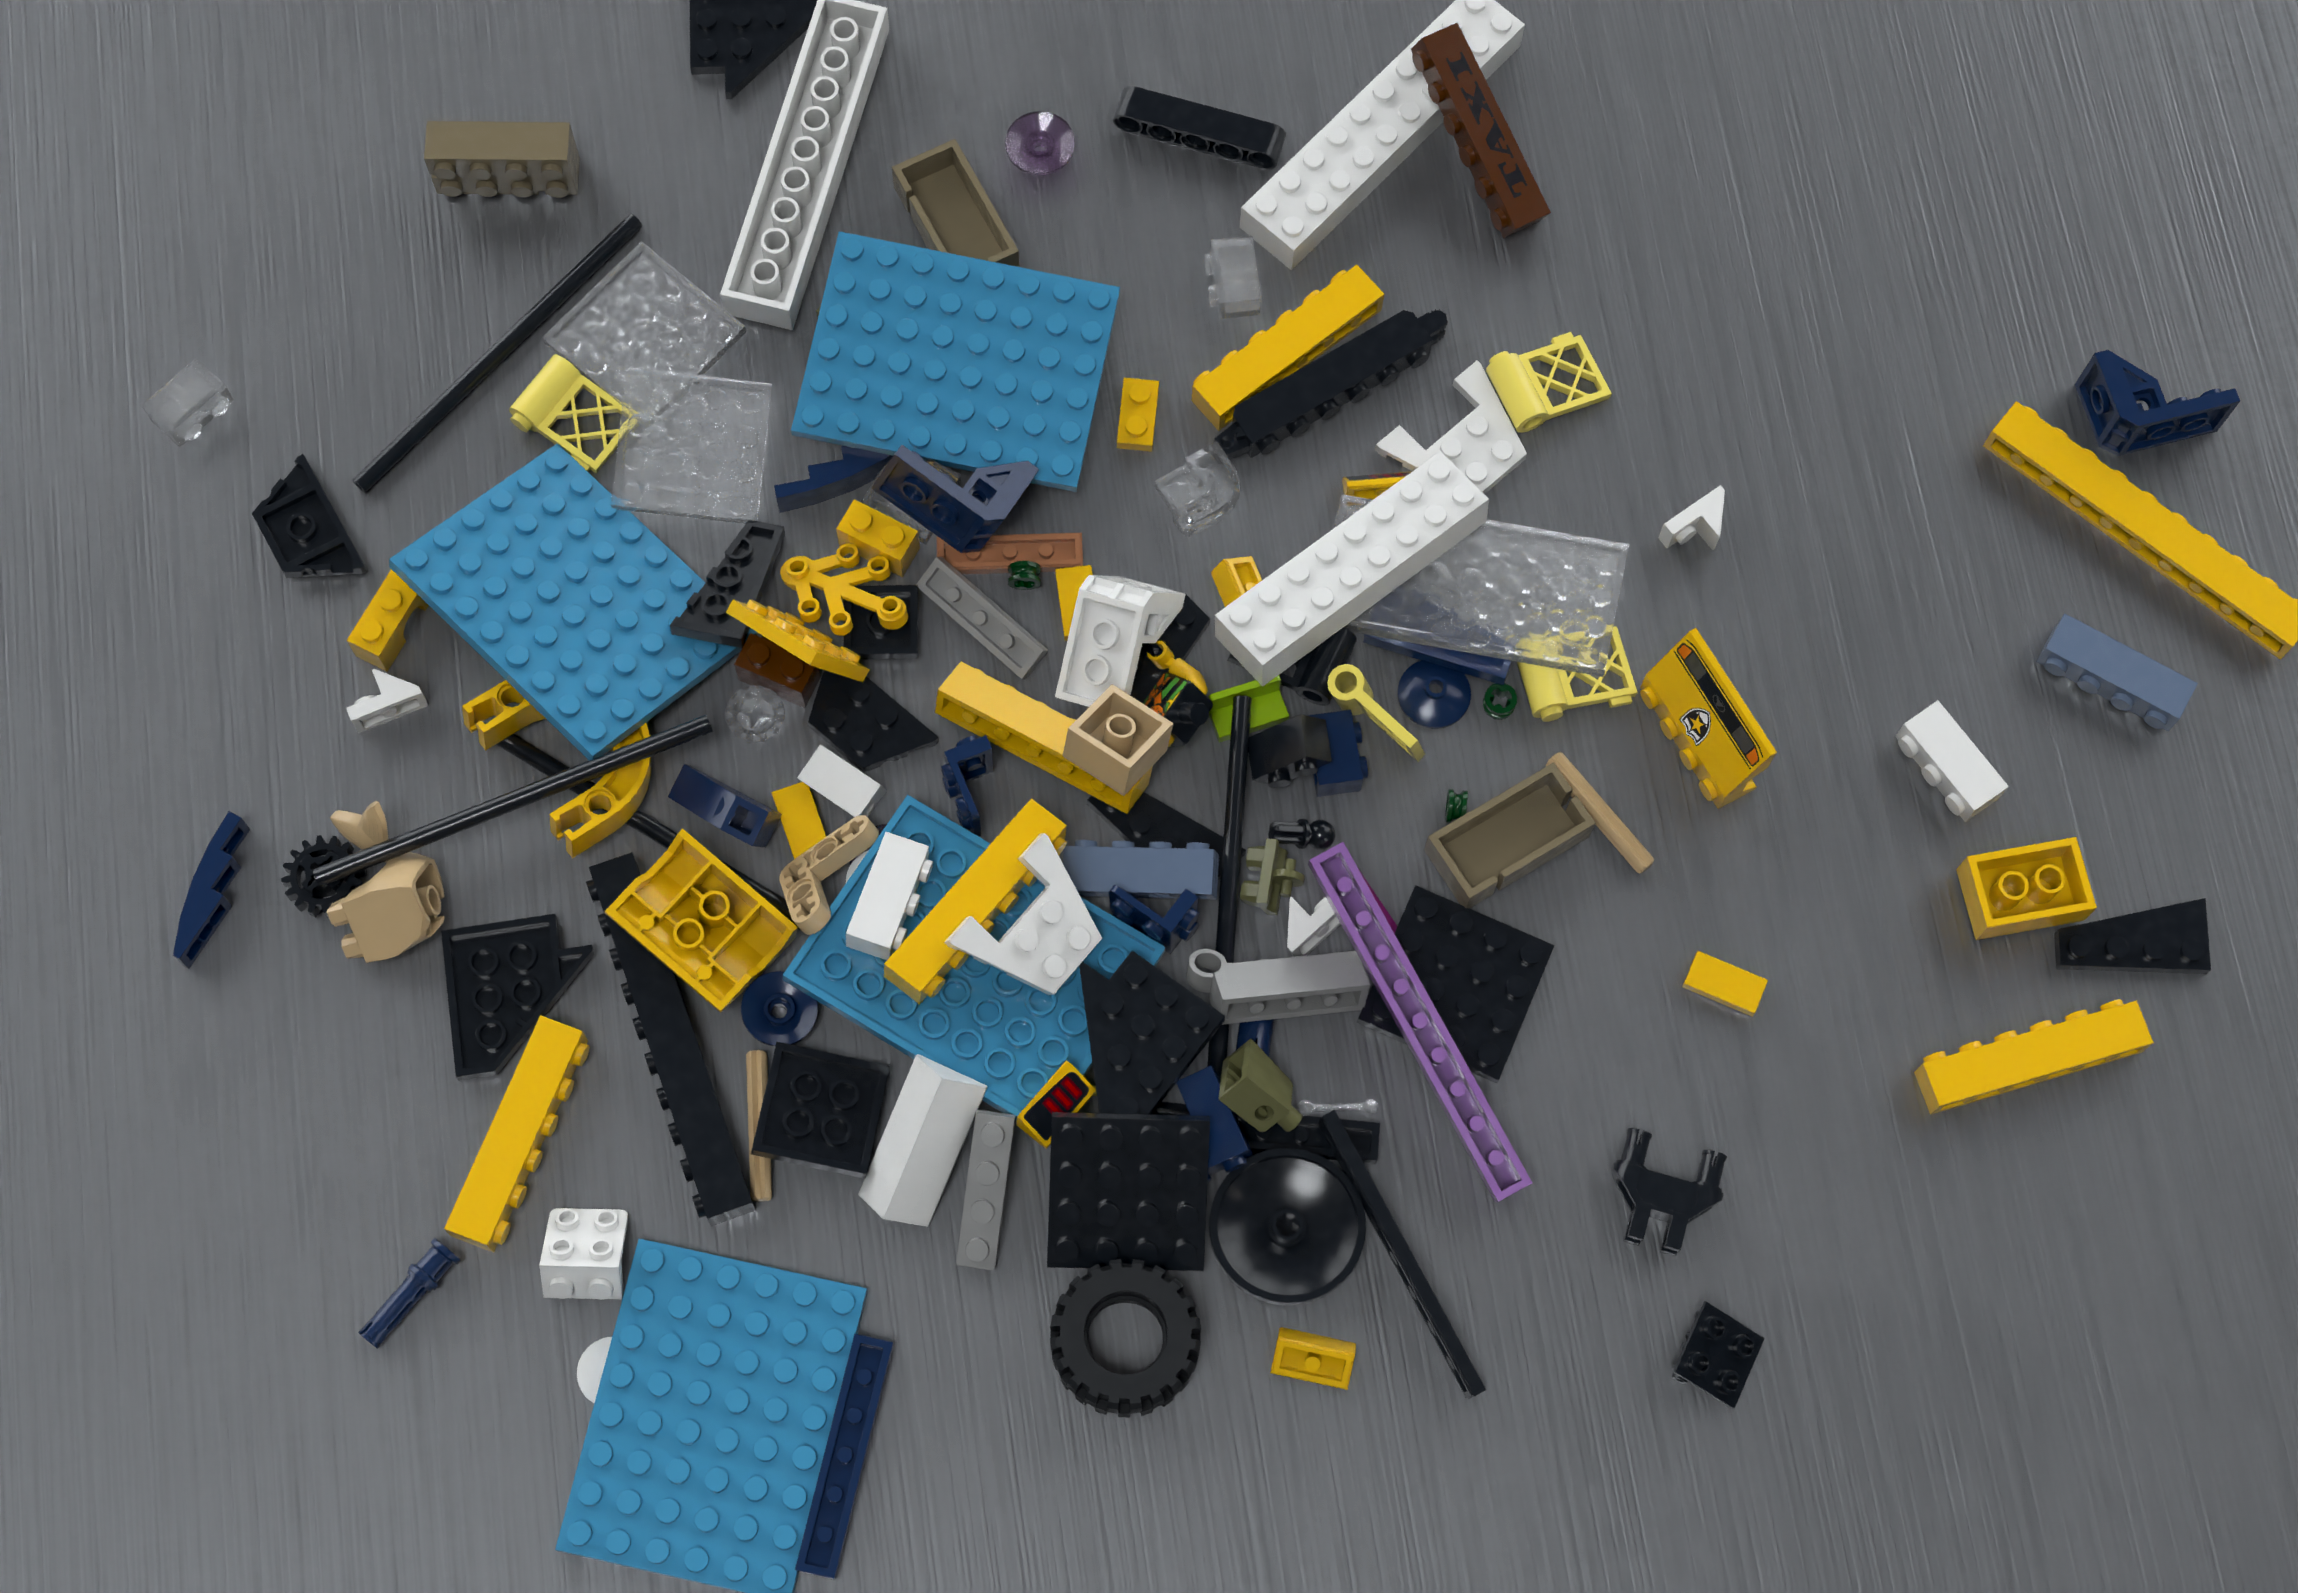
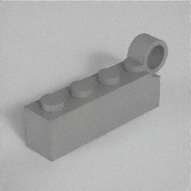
M1199 949L1191 954L1186 972L1188 984L1197 991L1209 993L1208 998L1211 1006L1225 1015L1223 1024L1358 1011L1365 1007L1370 988L1362 961L1356 951L1227 963L1221 953L1212 949ZM1199 968H1207L1214 971V973H1205L1200 971Z

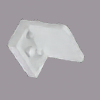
M555 1208L550 1212L539 1264L543 1298L622 1300L624 1282L621 1259L628 1225V1213L625 1210Z

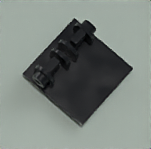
M1704 1301L1700 1311H1697L1694 1315L1696 1320L1690 1333H1686L1685 1338L1687 1341L1682 1343L1680 1347L1682 1349L1677 1363L1672 1365L1671 1369L1674 1372L1672 1378L1683 1384H1686L1688 1381L1734 1409L1765 1338Z

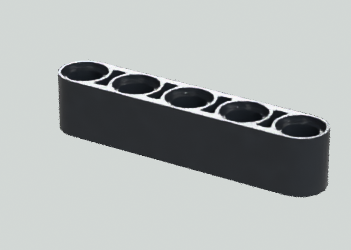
M1127 86L1123 89L1113 118L1114 125L1122 131L1262 169H1273L1276 167L1286 137L1284 129L1276 124L1135 86Z

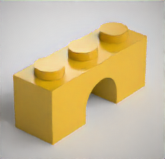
M391 569L347 638V642L356 657L388 672L406 643L404 628L411 613L417 607L426 611L429 605Z

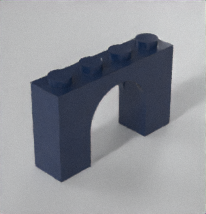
M1208 1066L1180 1079L1176 1083L1190 1116L1210 1117L1208 1183L1212 1180L1210 1175L1223 1169L1226 1173H1230L1247 1164L1246 1159L1253 1156V1152L1235 1112L1219 1100L1221 1080L1217 1071L1212 1066Z

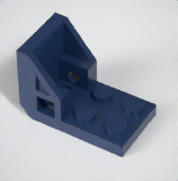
M2110 350L2094 353L2074 384L2099 447L2116 456L2217 432L2240 402L2235 388L2222 392L2221 389L2217 388L2209 390L2197 398L2188 400L2187 397H2179L2167 403L2156 378ZM2137 401L2146 402L2149 409L2144 411L2142 404H2137Z
M901 445L871 488L958 552H980L1005 520L1039 469L1029 461L977 468L964 487L961 488L947 474L939 472L924 461L918 453L910 451L904 445Z

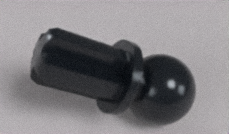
M1299 819L1297 822L1274 821L1270 824L1268 837L1269 839H1278L1279 844H1295L1299 849H1304L1309 844L1315 849L1323 850L1333 844L1335 830L1325 820H1316L1310 825L1306 819Z

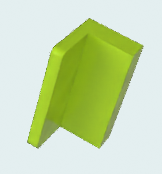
M1279 675L1263 687L1257 680L1212 693L1208 696L1213 702L1209 717L1219 743L1230 740L1234 696H1248L1252 698L1249 733L1275 726L1289 719V714L1280 692L1281 679Z

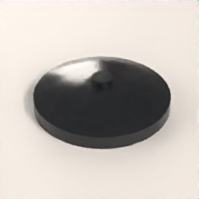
M1276 1148L1247 1158L1245 1166L1231 1171L1225 1177L1215 1194L1211 1207L1209 1237L1214 1256L1220 1268L1240 1290L1266 1303L1286 1306L1300 1305L1316 1301L1333 1292L1349 1277L1360 1258L1364 1246L1366 1218L1361 1198L1355 1186L1338 1166L1328 1159L1307 1150Z

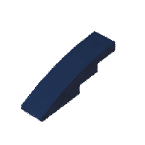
M841 446L843 459L809 465L810 479L774 485L779 513L815 505L854 491L878 479L893 456Z
M228 811L205 850L191 881L180 915L173 956L188 969L192 966L232 907L223 894L241 869V866L232 855L244 840L250 828L241 817Z

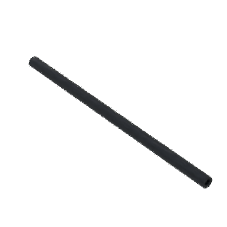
M629 214L352 479L353 483L362 492H367L642 227L639 219L633 214Z
M1234 696L1215 948V951L1225 957L1227 963H1234L1252 698L1248 696ZM1229 1024L1221 1025L1209 1040L1207 1067L1212 1066L1217 1071L1220 1080L1223 1060L1227 1058Z
M707 715L690 720L313 869L314 877L318 885L322 887L712 733L711 724Z
M515 734L496 744L547 776L569 769L568 766ZM590 780L572 787L570 790L580 795L596 783ZM638 809L625 823L666 849L669 848L678 834ZM719 859L794 923L785 898Z

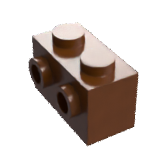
M752 633L749 634L734 664L739 681L803 708L806 707L821 678L819 668L807 664L763 635L759 637Z

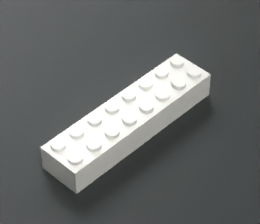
M1440 451L1215 614V637L1263 687L1486 523L1489 498Z

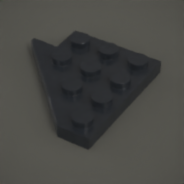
M689 0L691 74H725L726 99H733L808 29L817 0Z
M556 914L441 931L455 1073L458 1081L497 1075L534 1030L540 1015L545 1016L593 957L594 949L592 945L561 949Z
M1134 951L1130 952L1109 980L1082 962L1079 968L1099 1113L1152 1115L1223 1024L1225 1015Z

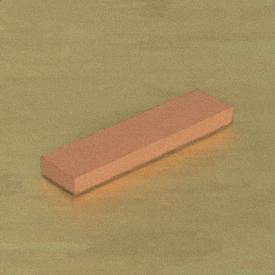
M1082 533L992 535L980 552L960 553L941 538L936 537L937 557H943L962 575L1008 573V566L1017 561L1038 563L1041 566V572H1055V569L1083 566Z

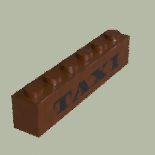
M1458 23L1421 38L1411 48L1413 63L1416 69L1422 72L1428 84L1429 96L1435 104H1438L1444 116V126L1447 132L1454 137L1459 147V156L1462 163L1469 167L1475 179V189L1478 195L1485 200L1490 210L1493 226L1501 232L1503 238H1506L1538 223L1551 213Z

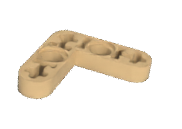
M866 815L856 816L795 858L781 871L779 881L791 919L804 934L811 935L817 933L825 927L831 917V911L821 881L871 847L878 838L879 830Z

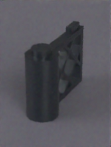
M1349 625L1344 626L1295 663L1296 670L1293 677L1283 673L1279 674L1281 685L1295 690L1300 697L1308 702L1322 706L1330 704L1333 696L1328 689V676L1337 666L1347 664L1357 641L1356 636L1352 633L1353 629ZM1230 653L1227 661L1244 668Z

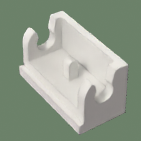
M821 744L797 777L800 781L853 817L860 815L868 817L887 792L882 785Z

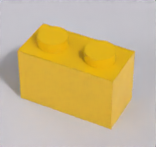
M855 499L836 528L839 546L846 543L854 544L858 549L859 556L868 561L875 556L885 557L889 562L891 572L902 578L920 549L918 530Z

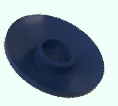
M1421 660L1411 665L1403 673L1399 681L1397 697L1402 711L1411 721L1425 728L1439 729L1453 725L1464 716L1470 704L1471 688L1464 673ZM1437 684L1442 688V691L1440 693H1433L1430 691L1429 686Z
M783 971L766 973L755 979L746 989L741 1002V1016L747 1031L761 1043L770 1046H776V1042L792 1045L801 1041L812 1030L817 1019V1001L783 981ZM775 1007H783L787 1013L783 1018H776L773 1016L772 1010Z

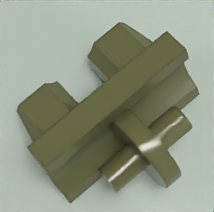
M1266 838L1265 846L1248 847L1246 866L1250 871H1261L1259 881H1243L1240 899L1247 905L1260 907L1267 915H1278L1280 897H1291L1292 887L1304 885L1305 876L1295 871L1296 860L1287 858L1288 851L1278 846V839Z

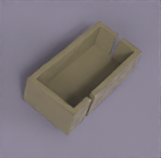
M427 121L424 160L437 194H444L450 197H456L461 194H478L483 197H493L496 194H513L517 197H529L531 195H539V191H545L546 195L556 198L578 195L580 157L570 122Z
M956 139L892 166L894 189L907 212H910L911 219L928 249L1020 267L1019 250Z
M1554 762L1428 836L1424 851L1460 905L1465 906V908L1475 906L1492 896L1496 887L1499 891L1590 837L1596 823L1579 798L1575 796L1570 799L1566 811L1562 807L1567 804L1573 789Z

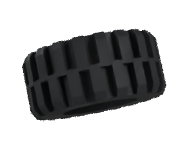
M1121 1259L1110 1260L1108 1266L1100 1268L1097 1264L1087 1269L1085 1276L1082 1278L1077 1276L1069 1284L1068 1291L1065 1294H1061L1056 1304L1055 1314L1052 1315L1050 1326L1052 1360L1067 1390L1070 1389L1075 1394V1399L1084 1406L1089 1404L1095 1408V1412L1104 1415L1110 1412L1118 1414V1417L1130 1418V1414L1141 1413V1416L1152 1413L1153 1409L1160 1405L1164 1407L1173 1401V1397L1179 1391L1182 1392L1188 1384L1189 1378L1195 1370L1200 1351V1318H1197L1196 1305L1192 1297L1185 1294L1183 1291L1184 1286L1176 1278L1172 1280L1166 1276V1270L1155 1265L1154 1269L1144 1266V1261L1133 1259L1132 1264L1121 1263ZM1118 1303H1132L1146 1308L1156 1317L1161 1326L1163 1344L1157 1359L1147 1369L1135 1374H1116L1104 1369L1094 1359L1088 1344V1333L1092 1321L1104 1308Z

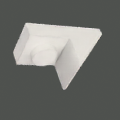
M1721 485L1664 523L1658 539L1667 549L1676 542L1680 545L1686 543L1696 533L1702 537L1712 550L1715 549L1721 534L1725 495L1723 487Z
M372 669L381 694L377 696H364L346 709L357 732L361 733L429 705L419 686Z
M1290 897L1287 948L1293 957L1299 955L1307 956L1341 925L1326 897L1315 906L1314 913L1311 916Z

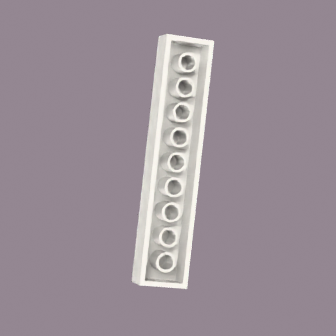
M817 0L720 293L724 314L793 330L889 33L888 11L886 7L857 0Z
M1455 0L1241 207L1239 228L1290 270L1295 268L1443 123L1444 116L1438 104L1431 100L1428 93V84L1422 72H1419L1413 63L1411 48L1421 38L1458 23L1487 80L1521 46L1525 24L1495 0Z

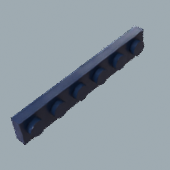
M854 1334L795 1570L798 1572L831 1580L836 1579L894 1346L893 1342Z

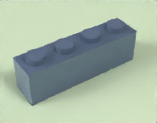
M2065 613L2055 625L2036 661L2043 665L2049 673L2056 676H2064L2077 683L2078 687L2083 691L2098 694L2109 700L2115 708L2122 711H2130L2142 717L2149 726L2169 731L2180 719L2198 684Z
M1076 840L1075 846H1065L1063 865L1080 896L1109 897L1110 889L1116 885L1134 898L1178 899L1183 891L1187 889L1198 896V899L1217 900L1219 854L1214 849H1209V844L1187 843L1185 849L1172 848V843L1149 842V848L1134 847V842L1113 841L1112 847H1097V841Z

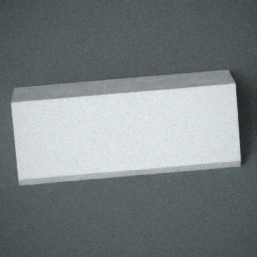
M917 1054L867 1171L866 1178L858 1193L882 1219L926 1227L930 1225L972 1126L976 1111L979 1109L988 1088L987 1085L922 1055Z

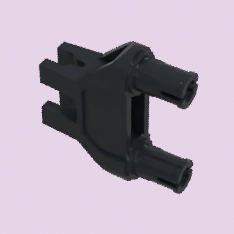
M1628 1128L1622 1158L1617 1160L1612 1167L1615 1183L1631 1212L1624 1241L1639 1246L1640 1242L1644 1239L1649 1217L1667 1222L1660 1252L1676 1256L1677 1251L1681 1250L1687 1224L1722 1201L1723 1193L1722 1189L1719 1188L1727 1156L1718 1152L1712 1166L1715 1151L1703 1150L1697 1179L1694 1182H1689L1648 1170L1644 1166L1652 1134L1643 1130L1637 1145L1636 1142L1640 1129Z

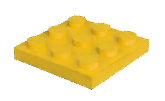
M733 599L726 611L727 614L811 666L860 682L864 681L870 670L858 662L861 657L860 655L846 647L841 646L839 648L832 644L833 639L816 629H813V631L804 626L805 622L789 612L784 614L769 605L765 607L752 599H749L747 604Z

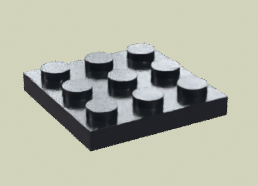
M776 1042L751 1155L865 1179L890 1066Z

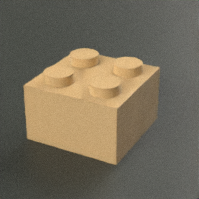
M1111 684L1068 728L1063 757L1124 796L1165 754L1173 723Z

